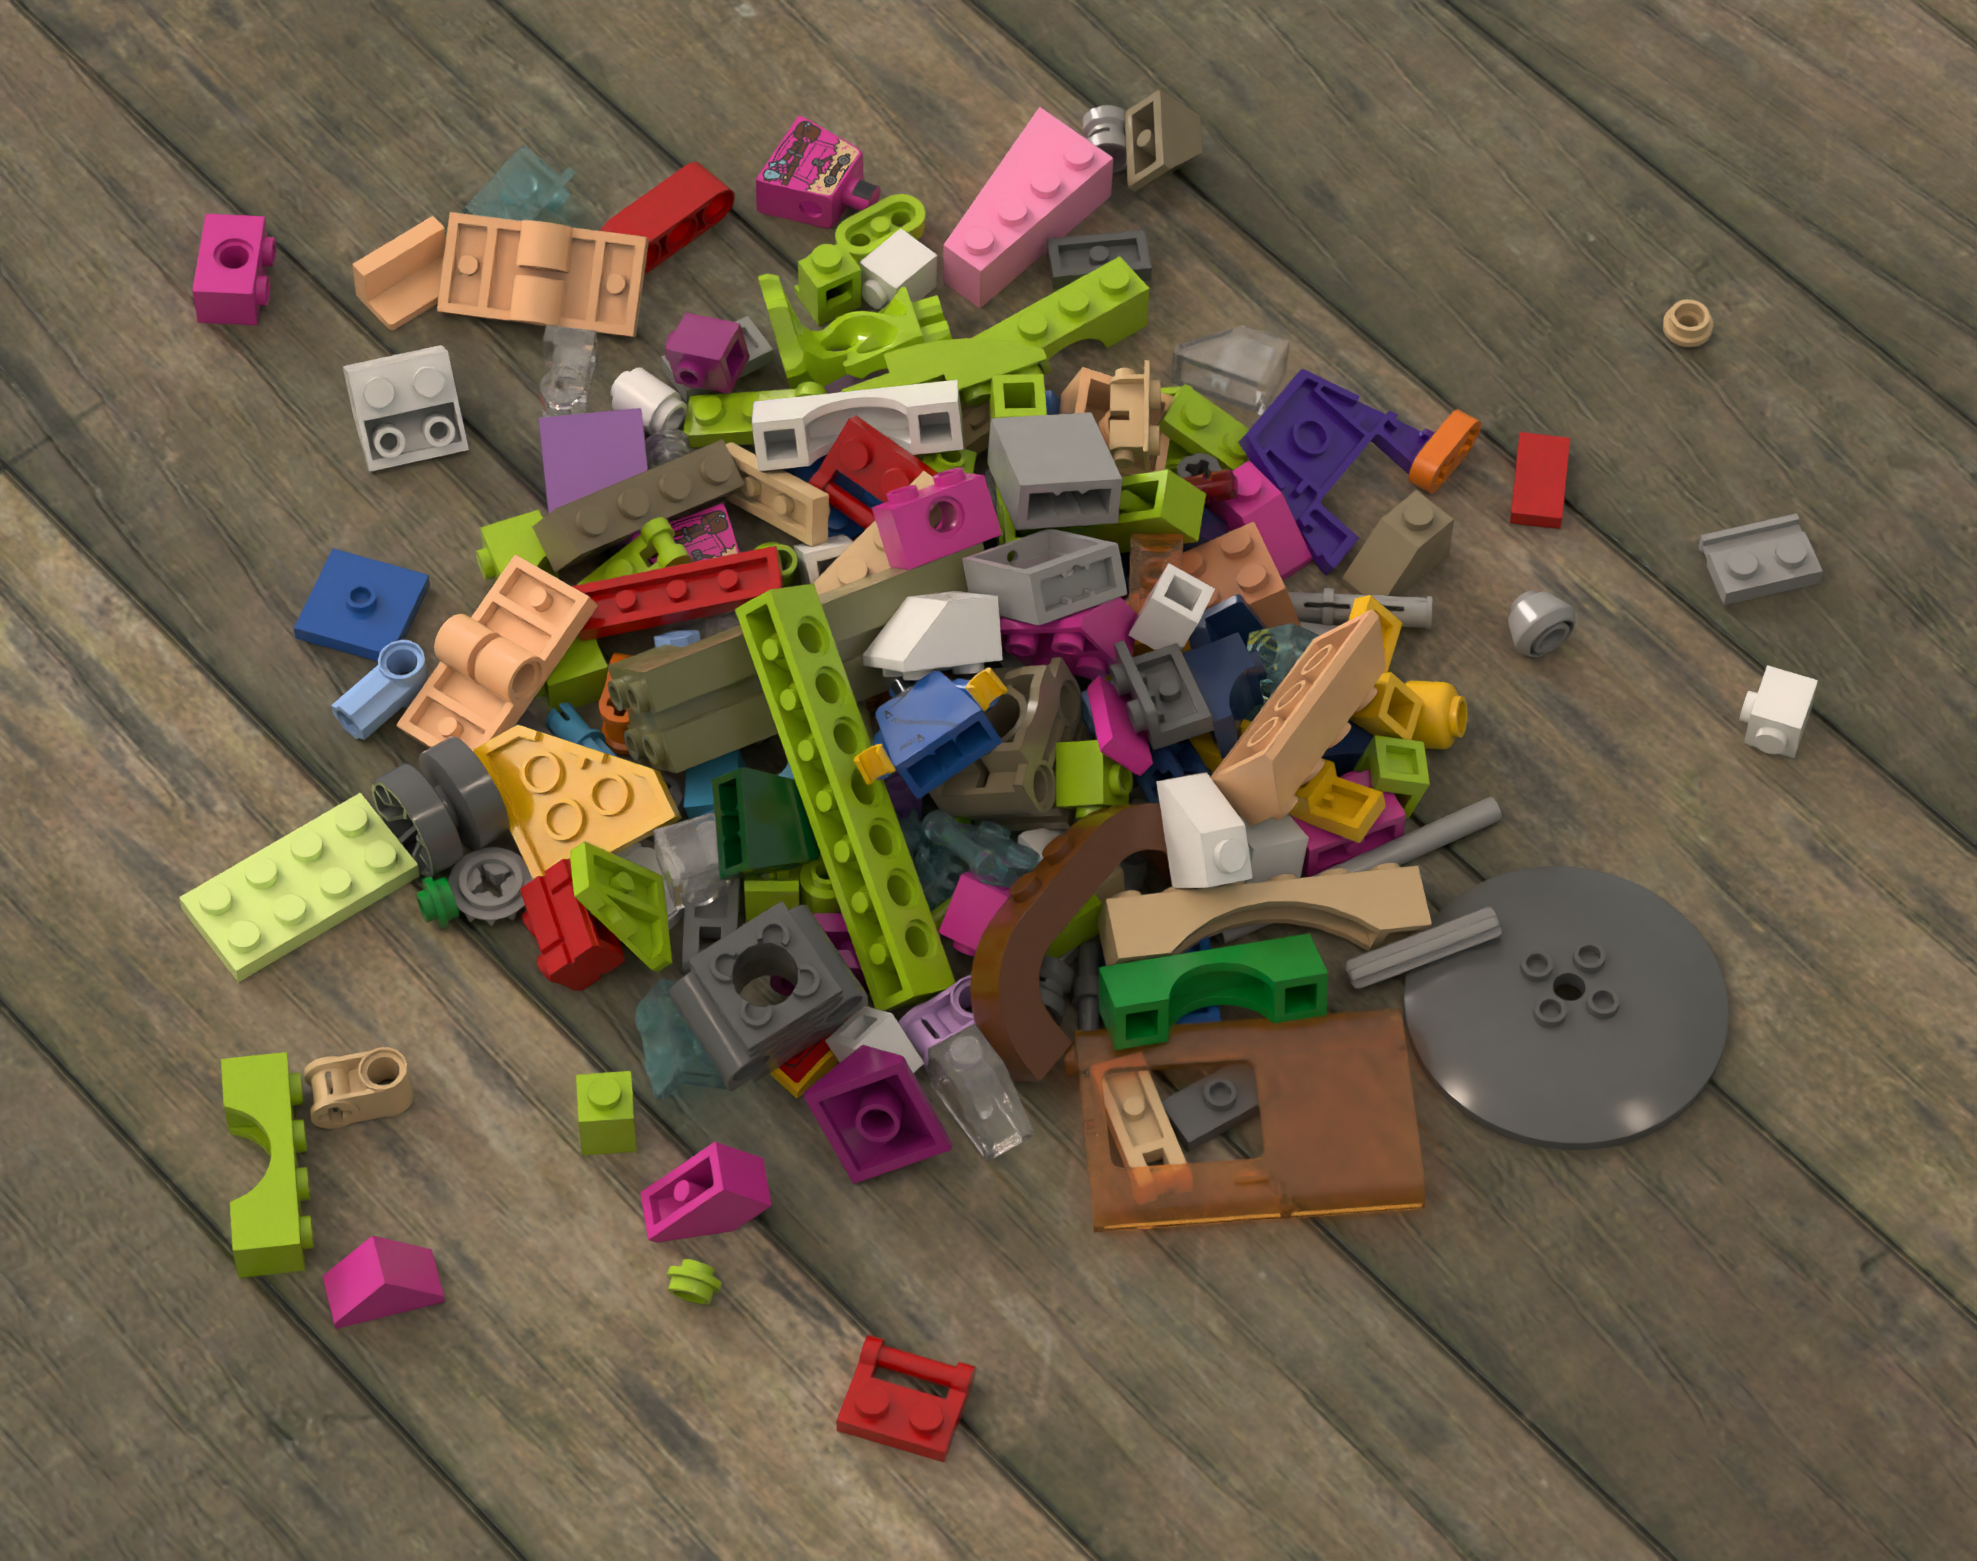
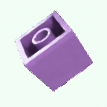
M641 408L539 418L548 514L560 506L648 470ZM633 536L614 545V548L623 549L633 541Z

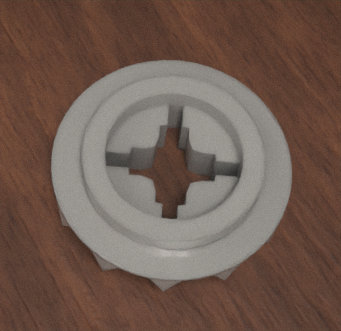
M490 847L475 850L465 855L452 869L448 883L455 897L458 909L465 913L470 922L476 918L486 920L492 927L498 919L508 917L513 921L516 913L525 907L520 888L532 881L533 878L524 859L520 855L504 848ZM482 875L487 881L490 880L493 885H500L502 897L493 896L489 891L483 892Z

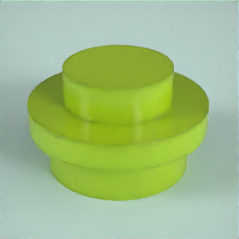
M684 1259L681 1266H670L666 1277L670 1280L667 1291L671 1295L701 1305H709L711 1303L713 1294L720 1293L722 1282L713 1277L715 1271L713 1267L689 1259Z

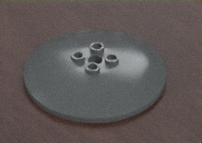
M1568 866L1526 868L1493 877L1471 887L1453 899L1431 921L1432 925L1430 928L1485 907H1492L1496 912L1502 929V934L1498 938L1407 971L1404 986L1403 1009L1407 1036L1422 1070L1448 1102L1479 1125L1501 1136L1542 1148L1559 1150L1608 1148L1645 1137L1672 1122L1697 1100L1715 1074L1722 1057L1729 1019L1728 995L1722 972L1709 945L1695 926L1681 912L1650 890L1624 878L1592 869ZM1560 985H1572L1578 988L1583 996L1574 1001H1566L1558 997L1554 989Z

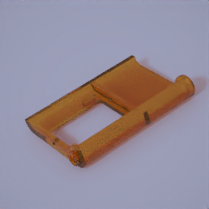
M1399 1008L1327 1013L1326 1016L1273 1023L1267 1018L1180 1023L1173 1026L1168 1042L1120 1050L1114 1049L1107 1029L1073 1032V1043L1063 1054L1066 1075H1076V1082L1079 1086L1094 1232L1425 1209L1423 1164L1403 1018ZM1247 1064L1253 1068L1264 1147L1262 1156L1255 1159L1118 1168L1113 1165L1110 1159L1102 1084L1104 1076L1110 1073Z

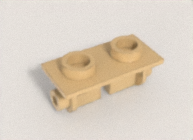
M1145 360L1144 374H1135V371L1130 368H1119L1115 371V376L1110 379V416H1129V420H1110L1108 449L1117 467L1128 468L1133 466L1134 461H1144V471L1148 473L1150 472V456H1160V425H1151V410H1161V380H1151L1150 360Z

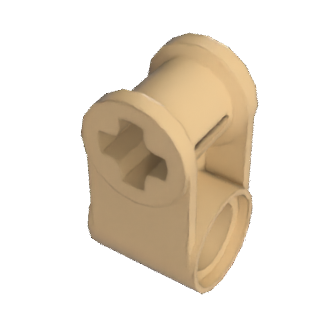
M379 1047L371 1051L339 1057L319 1058L309 1063L304 1069L305 1082L312 1087L314 1105L310 1108L311 1121L320 1128H341L351 1123L382 1117H394L406 1111L414 1100V1089L405 1057L398 1050L390 1047ZM330 1073L331 1078H326V1074ZM394 1079L390 1084L377 1085L383 1080ZM338 1107V1111L334 1112L333 1108Z

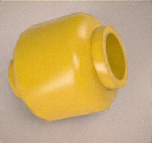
M1407 681L1405 683L1423 699L1412 740L1424 742L1425 749L1445 750L1452 746L1456 737H1463L1467 725V702L1464 696L1458 695L1452 684L1430 681Z

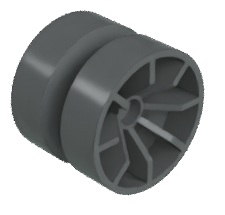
M455 736L446 738L419 755L420 772L413 766L404 763L374 780L371 785L374 803L381 819L416 861L419 873L424 877H433L459 862L463 856L461 842L472 850H479L506 834L510 828L506 807L494 781L475 753L461 739Z

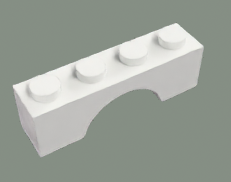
M958 380L755 401L753 404L752 429L758 471L810 466L814 461L829 453L847 420L855 415L912 455L964 450L963 420Z

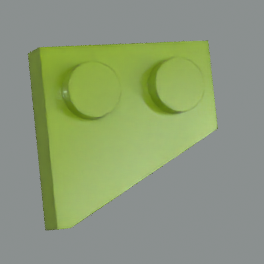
M585 841L570 850L574 897L651 970L658 973L672 964L663 876Z

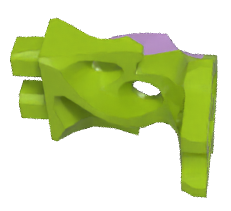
M772 274L758 276L790 389H796L803 382H815L825 388L826 394L839 393L844 388L889 373L883 355L885 353L912 345L952 340L938 295L911 302L907 288L901 287L892 301L878 313L869 311L845 313L842 316H836V320L831 322L824 330L812 331L799 321L785 294L779 276Z

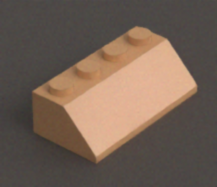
M1373 609L1312 640L1210 777L1232 808L1251 827L1271 817L1278 821L1292 810L1298 801L1295 792L1301 784L1309 782L1323 768L1325 761L1321 757L1325 751L1338 744L1348 734L1351 725L1347 721L1354 712L1363 709L1377 694L1378 690L1374 685L1386 670L1380 617Z

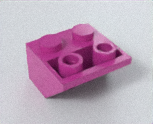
M1121 597L1042 625L999 616L1001 644L1008 653L1014 655L1024 666L1050 665L1052 658L1062 657L1073 676L1080 675L1094 680L1098 676L1106 678L1107 675H1111L1109 666L1117 663L1114 643L1124 640L1132 656L1135 639L1129 636V633L1138 614Z

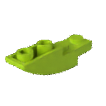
M964 338L940 340L912 345L883 354L889 373L844 388L842 392L958 380L960 404L966 403L967 406L973 407L990 401L992 375H1046L1052 373V369L1044 349L996 339Z

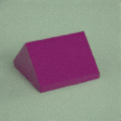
M862 1044L805 1091L804 1099L853 1184L952 1149L953 1143L902 1055Z

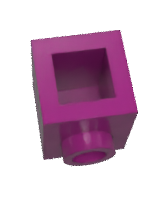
M691 313L684 314L676 331H672L669 334L665 344V357L670 363L675 382L694 389L703 388L730 394L750 358L740 323Z

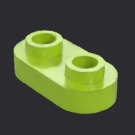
M895 194L886 197L842 221L835 232V245L842 242L860 267V261L900 228L918 240L925 231V208L917 198L907 194ZM903 224L904 226L897 227L896 225Z

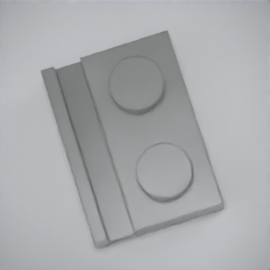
M1797 513L1700 536L1698 548L1707 559L1706 566L1723 605L1815 585L1821 582L1823 570L1806 532H1802L1799 526L1800 519Z

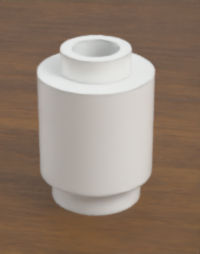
M641 367L620 374L611 388L613 410L641 408L643 429L652 436L657 434L663 438L671 436L678 430L686 417L687 405L681 401L680 393Z

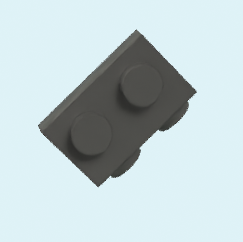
M1124 640L1114 643L1117 663L1109 666L1114 687L1119 696L1128 695L1130 701L1126 702V707L1133 729L1136 733L1145 731L1153 750L1214 730L1212 715L1177 643L1133 658Z

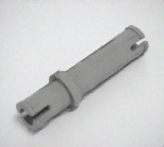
M1324 588V593L1288 592L1300 622L1324 625H1342L1348 622L1355 598L1368 596L1334 594V589ZM1372 595L1403 623L1402 627L1431 630L1432 597Z

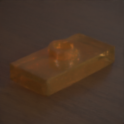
M1131 533L1129 606L1138 615L1168 563L1182 570L1183 534Z

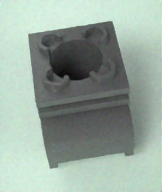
M783 901L688 959L691 972L677 981L669 991L671 1005L679 1013L723 1079L729 1092H732L750 1079L753 1083L762 1079L801 1051L834 1033L846 1022L845 1019L868 1005L867 993L809 907L804 904L788 910ZM764 975L780 976L789 980L795 986L793 993L784 1002L774 1006L758 1007L750 1004L740 996L747 984Z

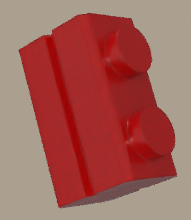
M561 859L547 869L544 876H537L520 888L526 911L522 914V919L527 930L537 940L541 952L537 957V964L542 974L549 981L559 983L575 991H583L600 979V974L609 973L625 961L619 939L574 897L571 859Z

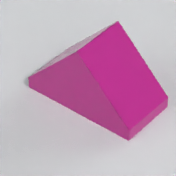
M373 1235L322 1276L335 1329L445 1302L432 1249Z

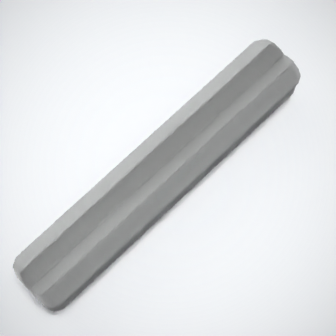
M1485 907L1350 958L1345 962L1346 971L1354 988L1362 989L1498 938L1502 934L1501 925L1493 908Z

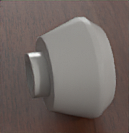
M1534 590L1527 591L1515 599L1510 607L1512 612L1508 617V625L1514 648L1521 655L1529 657L1543 656L1560 646L1575 628L1576 612L1574 608L1547 591L1538 593Z

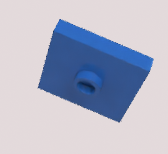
M333 548L294 626L295 638L378 661L379 654L386 645L393 641L405 639L430 587L429 575Z

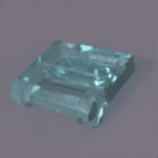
M941 809L931 811L922 821L921 830L923 835L932 843L949 848L969 864L970 872L985 884L1011 888L1020 877L1032 872L1039 863L1040 854L1027 846L1015 843L1009 838L1011 832L997 823L981 821L980 826L958 823L952 816Z

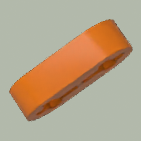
M1459 409L1454 410L1418 453L1411 466L1408 481L1431 494L1435 493L1474 446L1480 433L1481 421Z

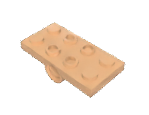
M450 212L437 311L447 314L636 338L649 238L572 228L549 222L517 221Z
M514 555L472 617L465 614H456L442 625L434 644V652L440 663L396 726L406 735L428 748L433 747L450 736H455L461 739L472 751L474 748L513 728L598 605L586 594L521 557Z

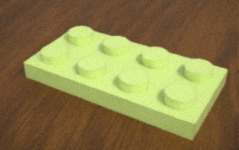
M359 793L179 897L183 912L239 983L418 878L420 874L416 861L364 796Z

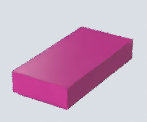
M1098 676L1087 687V693L1100 752L1134 774L1141 776L1153 764L1145 731L1136 733L1133 729L1126 707V702L1130 701L1128 695L1119 696L1113 684Z

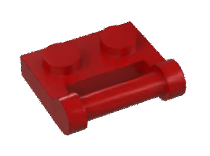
M855 415L847 420L819 470L808 483L829 494V504L866 530L875 521L873 511L866 504L834 483L840 472L884 503L888 502L887 493L909 486L923 471L932 477L938 474V472Z
M867 1335L861 1349L858 1365L836 1420L837 1431L944 1463L973 1386L976 1366L963 1362H958L957 1366H953L885 1346V1339ZM878 1367L948 1387L950 1390L947 1398H940L876 1379L875 1375Z

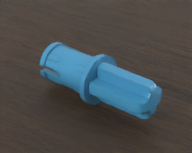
M559 704L560 710L566 715L565 719L555 708L547 715L545 726L558 738L617 757L605 744L604 734L599 729H592L576 712L572 704Z

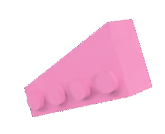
M1039 107L944 243L943 283L981 309L1046 253L1047 239L1064 237L1112 196L1113 157Z

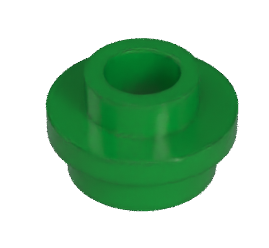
M431 876L422 879L424 890L416 892L420 911L426 923L435 920L439 929L449 926L448 921L459 917L455 897L445 877L434 881Z

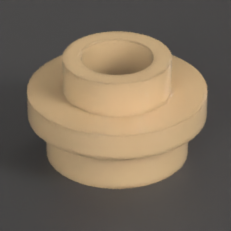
M1690 299L1681 300L1666 312L1663 320V331L1671 342L1679 346L1696 347L1704 344L1711 337L1713 319L1706 306L1702 303Z

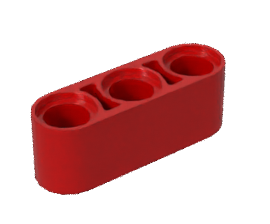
M691 162L610 218L600 231L649 238L644 273L646 275L719 223L731 210L735 201V193L701 163Z

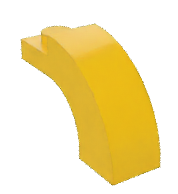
M1372 595L1355 598L1349 620L1371 609L1380 617L1386 670L1374 685L1378 690L1375 697L1363 709L1354 712L1349 720L1372 735L1412 740L1423 699L1392 672H1388L1403 623Z

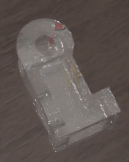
M546 325L543 338L545 366L551 368V371L543 376L540 382L543 416L552 417L586 413L599 358L596 331Z

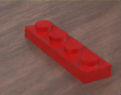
M776 546L572 586L589 596L598 605L578 635L582 641L733 612L739 606L770 589L784 588L781 558Z

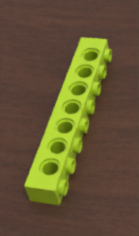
M814 584L770 589L735 609L875 1009L887 1012L924 1003L956 982L884 779H875L872 784L867 786L853 761L859 753L872 746Z

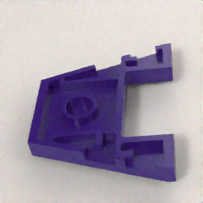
M1302 368L1240 439L1239 444L1251 463L1283 494L1313 560L1320 571L1327 576L1357 542L1359 537L1321 504L1322 498L1369 442L1374 443L1409 475L1411 466L1418 453L1435 432L1427 428L1421 432L1397 420L1398 414L1390 410L1384 414L1358 401L1359 395Z

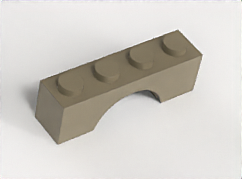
M722 439L560 506L532 527L556 573L597 556L610 547L640 533L642 527L652 519L657 517H664L667 520L681 519L715 506L745 486V483Z

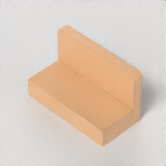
M431 216L352 264L356 296L389 330L399 328L438 304L446 244L445 227L434 216Z

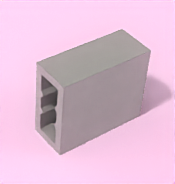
M1092 412L991 418L987 463L1016 530L1118 523L1122 477Z

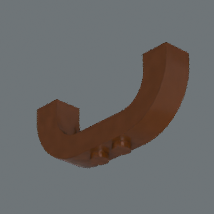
M1160 803L1114 805L1099 809L1081 818L1064 834L1057 836L1046 845L1042 851L1044 858L1032 872L1023 875L1011 886L1009 890L1011 896L986 927L973 960L970 986L971 1005L976 1027L985 1048L1010 1081L1040 1082L1073 1043L1046 1010L1039 984L1040 969L1045 953L1062 930L1113 870L1133 853L1147 860L1168 886L1172 887Z

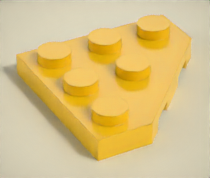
M516 725L473 749L502 797L509 817V829L533 879L537 876H544L545 871L561 859H570V850L584 841L616 855L682 819L662 774L658 770L521 725Z

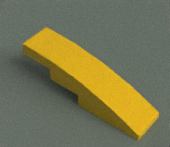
M1243 719L1239 730V738L1251 721ZM1209 732L1189 738L1195 750L1213 774L1224 758H1221ZM1323 759L1325 764L1320 772L1309 782L1301 784L1295 792L1298 801L1288 814L1310 825L1360 843L1386 807L1384 794L1381 791L1337 777L1334 762Z

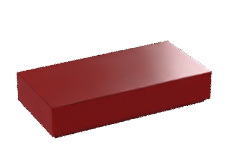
M1520 432L1510 523L1561 529L1570 445L1569 437Z

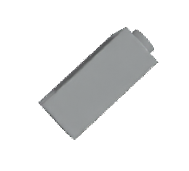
M1049 528L962 558L969 593L998 596L999 616L1035 625H1042L1127 595L1118 543ZM1012 550L1014 558L1009 562L1007 555Z

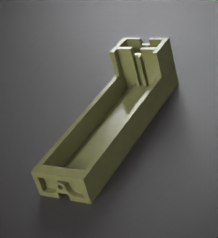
M982 542L911 570L891 567L818 595L856 703L890 690L892 683L901 677H884L882 668L864 666L863 654L906 597L950 591L968 592L962 558L985 551ZM740 625L684 647L663 644L608 665L612 678L608 682V691L614 706L619 711L624 709L627 711L630 724L627 725L628 730L624 732V740L630 755L635 761L638 760L640 765L678 773L778 734Z

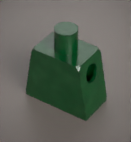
M740 767L712 779L720 880L787 871L818 860L820 850L794 779L746 767Z

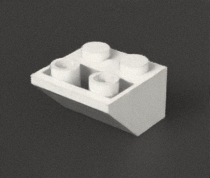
M442 345L343 366L352 412L369 472L469 450L448 351Z
M961 591L907 596L864 652L863 665L882 668L884 677L903 676V680H920L932 671L952 670L953 674H972L983 671L984 662L1003 660L998 596Z

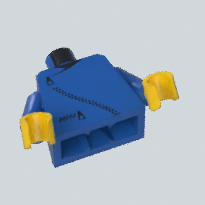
M991 668L984 669L971 680L958 678L950 681L940 671H932L919 681L903 680V676L897 678L892 683L889 691L892 699L880 706L875 713L880 730L874 735L873 746L862 751L853 759L867 786L872 784L875 779L882 780L892 777L898 771L918 800L1003 742L984 713L990 711L998 702L1000 695L1007 693L1009 690Z

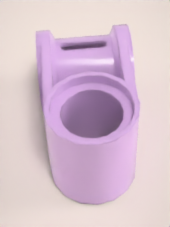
M971 975L961 978L954 985L929 1001L915 1006L898 1022L916 1051L923 1058V1067L928 1074L941 1073L952 1066L960 1057L983 1043L978 1033L973 1013L965 1011L966 1008L972 1006L970 991Z

